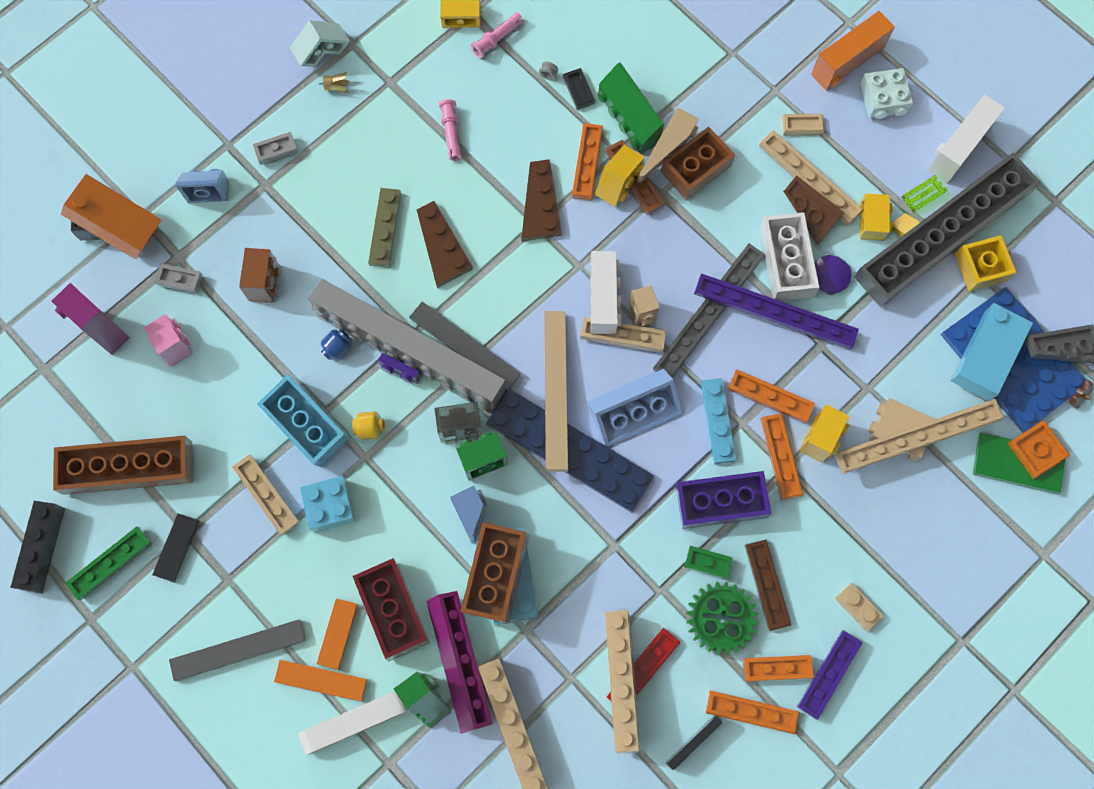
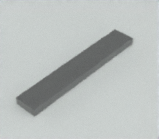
M423 301L409 316L413 322L452 351L505 379L506 391L521 376L518 371Z
M298 619L169 659L173 681H180L305 642L306 638L302 622Z

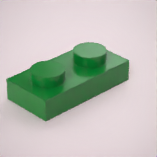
M689 546L684 568L727 580L733 557Z

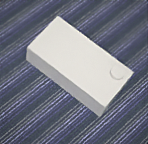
M984 94L946 144L942 142L935 153L938 155L927 171L947 184L1005 107Z
M794 213L763 217L760 233L764 254H766L765 260L773 299L786 301L814 298L819 289L805 214Z

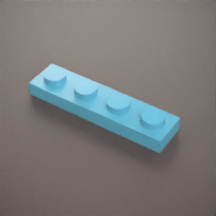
M722 378L701 380L713 463L735 462L736 457Z

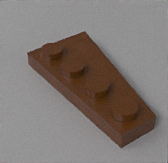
M550 159L532 161L529 165L521 241L562 236Z
M435 201L416 209L437 288L473 270V266Z

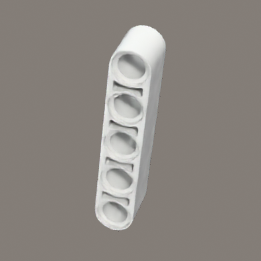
M394 691L298 733L305 755H309L404 714L409 710L406 709Z

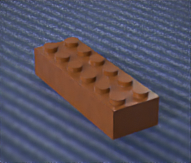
M186 436L54 447L53 490L62 495L193 483L192 441Z

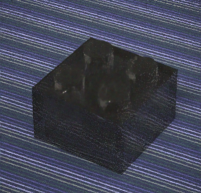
M478 402L434 408L437 433L441 443L445 442L446 445L458 443V440L465 439L466 441L472 440L473 442L479 440V437L483 435Z

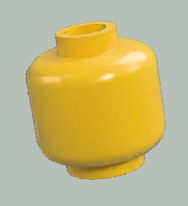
M375 411L360 412L356 418H353V433L361 440L378 439L382 431H385V420Z

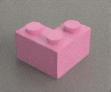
M165 314L144 327L149 335L148 339L158 355L171 367L193 353L189 348L192 345L190 340L182 333L181 327L175 318L170 319Z

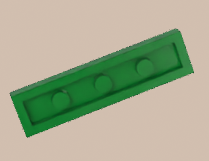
M136 526L65 582L75 598L81 601L152 545V542L142 529Z

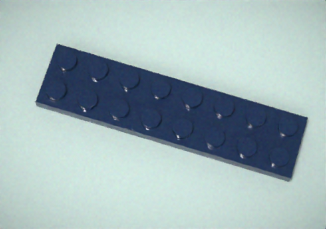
M508 389L486 422V425L546 461L545 410L513 390ZM567 423L568 471L565 473L632 513L654 478V475Z

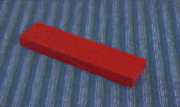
M664 627L634 662L636 695L640 693L680 643ZM610 692L606 698H608L612 702Z

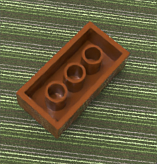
M482 522L460 612L509 624L530 537L527 532Z

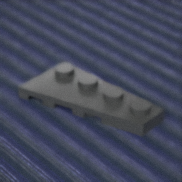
M1093 324L1027 335L1024 340L1032 358L1094 364Z

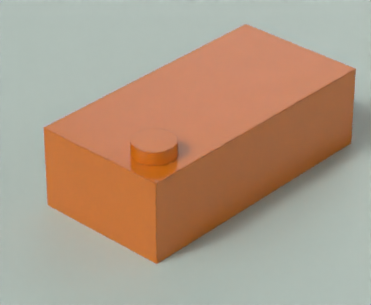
M877 11L819 53L811 75L826 91L832 86L834 88L843 81V78L885 48L895 26L880 11Z
M88 174L84 175L63 204L60 214L136 260L162 220Z

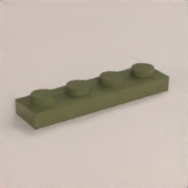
M380 188L368 260L369 266L390 267L401 190Z

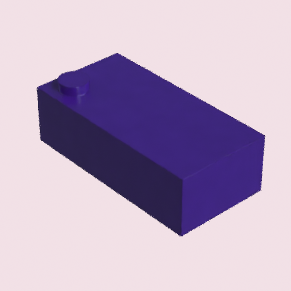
M764 471L676 483L682 529L765 519L771 515Z

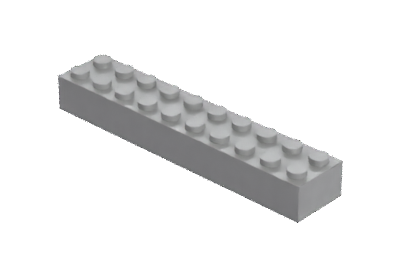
M321 279L308 299L319 319L325 322L329 320L334 323L333 326L337 329L351 332V336L358 341L365 340L369 342L368 345L376 351L381 349L387 352V356L396 360L399 359L406 365L421 371L422 375L428 380L433 381L435 379L439 381L444 389L448 391L455 390L466 401L473 400L480 409L486 412L488 410L494 412L506 393L505 379L324 279Z

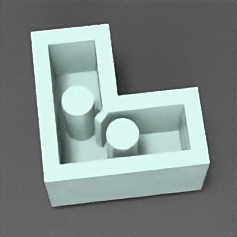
M309 20L296 37L290 49L300 66L316 67L325 54L340 55L350 41L339 23Z

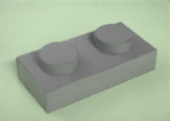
M291 132L253 144L260 165L298 152Z
M160 264L155 284L197 293L202 273L200 271Z

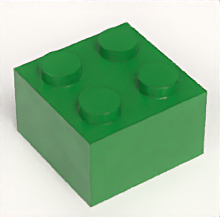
M492 432L485 433L480 436L479 440L474 442L472 440L465 441L459 445L460 447L456 448L468 481L508 465L507 455L497 432L494 434Z

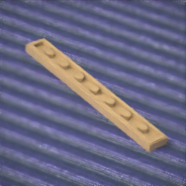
M544 311L546 472H567L565 311Z
M996 399L837 452L834 455L843 475L1004 419V416Z

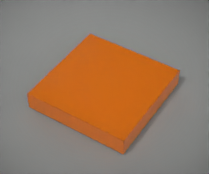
M1045 420L1007 443L1033 479L1071 456Z

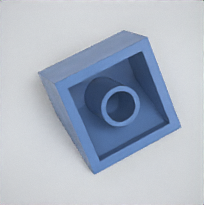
M190 170L189 172H182L176 181V187L187 203L228 201V178L223 170Z
M472 486L450 497L471 543L476 541L486 513L484 506L487 505L481 489L476 491L475 487Z

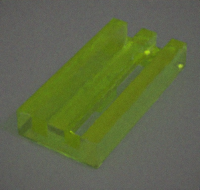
M936 175L901 197L913 213L947 192L946 187H942V182L937 181L938 177ZM933 184V186H931L930 188L926 189L922 193L918 194L917 196L909 200V197L924 189L928 185ZM935 189L938 190L937 193L920 202L916 206L913 205V203L923 198L927 194L931 193Z

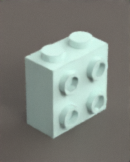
M904 68L864 74L860 87L869 119H882L890 115L902 116L909 111L913 102Z

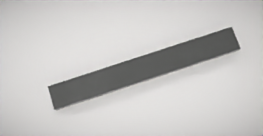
M748 243L721 280L742 287L766 254ZM705 299L655 364L653 370L657 372L664 369L673 378L727 306Z

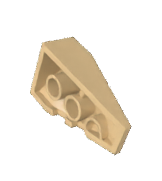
M677 107L637 179L638 183L643 182L662 165L666 158L685 145L689 137L694 138L699 129L696 126L699 118Z

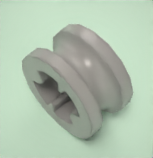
M544 61L539 69V74L547 80H554L555 74L558 73L559 69L555 64Z

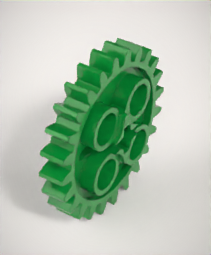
M716 582L714 589L710 584H707V592L700 588L699 593L701 596L695 594L692 596L696 603H688V606L693 610L686 612V615L691 616V619L686 621V624H692L693 626L688 632L696 633L693 641L700 639V648L708 645L707 652H711L713 648H716V655H720L722 649L726 655H729L730 648L737 653V645L743 649L746 648L744 640L752 641L749 633L756 634L757 631L752 626L759 624L758 621L753 620V617L759 615L758 612H752V608L756 604L748 603L751 595L744 598L745 589L737 592V585L734 584L730 589L728 582H725L723 587L720 586L719 582ZM708 600L716 601L718 605L716 611L708 609ZM731 603H736L739 606L740 611L738 615L730 612L729 605ZM705 613L713 616H719L721 613H723V616L725 618H738L741 619L742 622L737 623L734 621L726 620L721 624L720 619L704 618L702 615ZM706 622L714 624L715 632L713 634L705 631L704 625ZM729 625L736 627L737 635L735 637L728 635L727 627Z

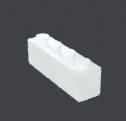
M591 251V334H616L617 326H621V314H617V308L621 307V295H617V290H620V277L616 275V272L620 271V259H616V251Z

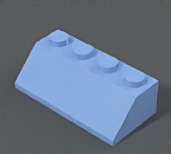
M664 369L587 402L592 419L606 447L683 414L674 381Z

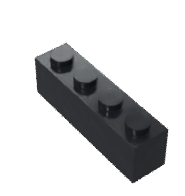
M33 501L10 588L43 594L65 511L64 507L54 503Z

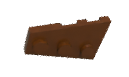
M797 175L783 191L796 212L805 214L807 229L817 245L822 242L845 214L844 211Z

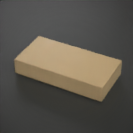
M783 114V135H823V114Z

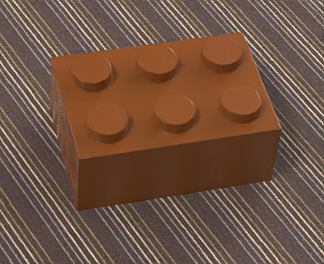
M708 126L662 162L661 173L687 201L730 168L735 154Z

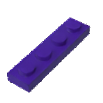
M842 630L796 707L815 720H818L863 642Z

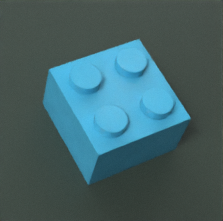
M343 476L300 487L308 526L313 533L356 522L347 480Z

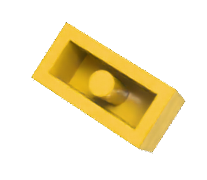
M441 0L440 18L442 28L480 27V0Z
M865 193L860 201V207L863 209L860 213V239L884 241L888 234H891L893 223L890 221L893 209L890 195Z

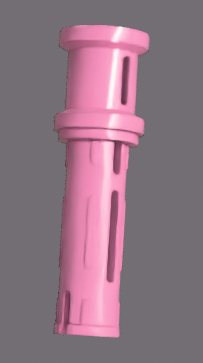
M518 12L514 13L513 16L492 32H486L480 40L472 42L470 46L474 54L481 59L488 50L496 48L498 41L524 23L523 19L519 20L522 16Z
M447 99L439 102V109L442 112L441 124L445 127L449 160L457 161L462 157L457 133L459 120L455 113L456 101Z

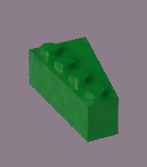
M417 671L394 688L406 709L413 715H416L419 720L421 719L429 728L452 712L437 691L439 685L432 675Z

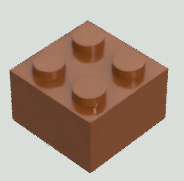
M245 248L239 288L248 301L274 303V297L278 295V284L276 283L277 277L281 275V265L278 264L276 257H274L270 249Z

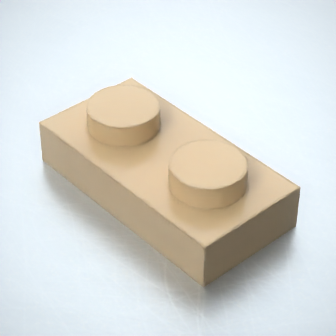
M850 583L835 598L866 632L883 617L882 613L853 583Z

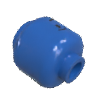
M341 329L339 331L331 330L321 340V347L323 348L321 353L329 360L332 358L341 360L352 349V339Z

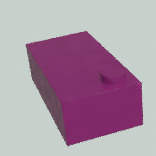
M69 283L51 300L57 307L54 310L63 319L68 317L111 355L130 338L72 283Z

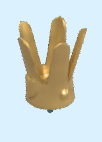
M347 72L334 76L324 75L323 83H319V85H323L325 91L335 90L349 93L346 87L339 86L349 83V80L345 79Z

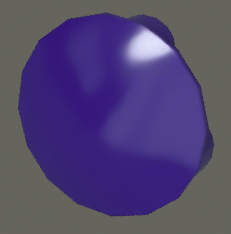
M826 255L814 262L819 289L827 295H834L843 291L851 282L852 273L850 267L842 258Z

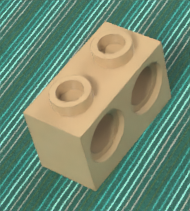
M652 285L631 291L629 307L636 326L649 327L656 322L659 305Z

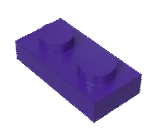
M381 353L378 362L383 371L388 374L394 372L400 375L399 378L407 383L412 381L418 384L421 378L418 370Z

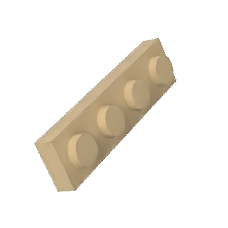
M584 317L580 339L663 353L666 331L621 323V326H617L616 334H591V318Z
M249 454L232 466L281 536L300 524L252 455Z

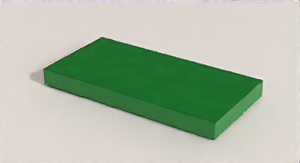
M982 432L979 433L973 475L1057 495L1061 493L1065 459L1033 479L1007 444L1012 439Z

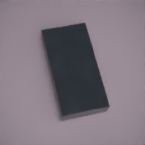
M581 68L563 74L562 78L576 110L595 104V99Z

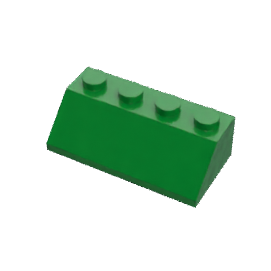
M619 62L599 83L597 95L601 103H605L608 107L610 116L618 121L621 132L627 134L633 149H637L642 154L656 146L662 135L664 123L624 66Z

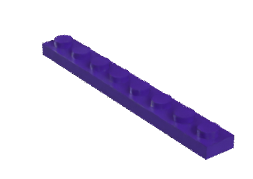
M702 273L699 276L694 295L850 350L854 347L859 330L853 326Z

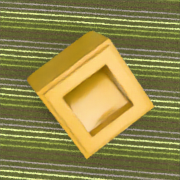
M904 213L892 222V230L899 237H902L920 222Z

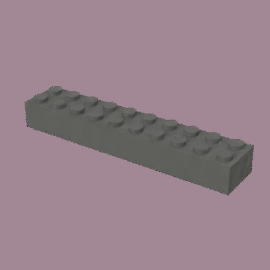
M1014 153L1010 154L860 267L854 278L880 307H883L1032 193L1041 181Z

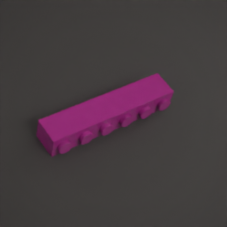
M458 591L436 595L427 600L426 603L460 733L463 734L492 725L493 721L465 617L460 612L462 606Z

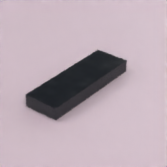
M177 513L153 571V576L175 583L200 522L199 520Z
M714 715L665 764L671 770H675L722 724L720 718Z

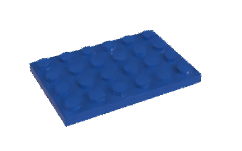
M1005 287L940 335L961 359L984 312L993 303L1033 322L1027 335L1044 333L1045 331L1008 288ZM1023 342L999 394L994 399H996L999 406L1020 431L1024 433L1070 399L1078 388L1083 386L1086 379L1070 361L1032 358Z

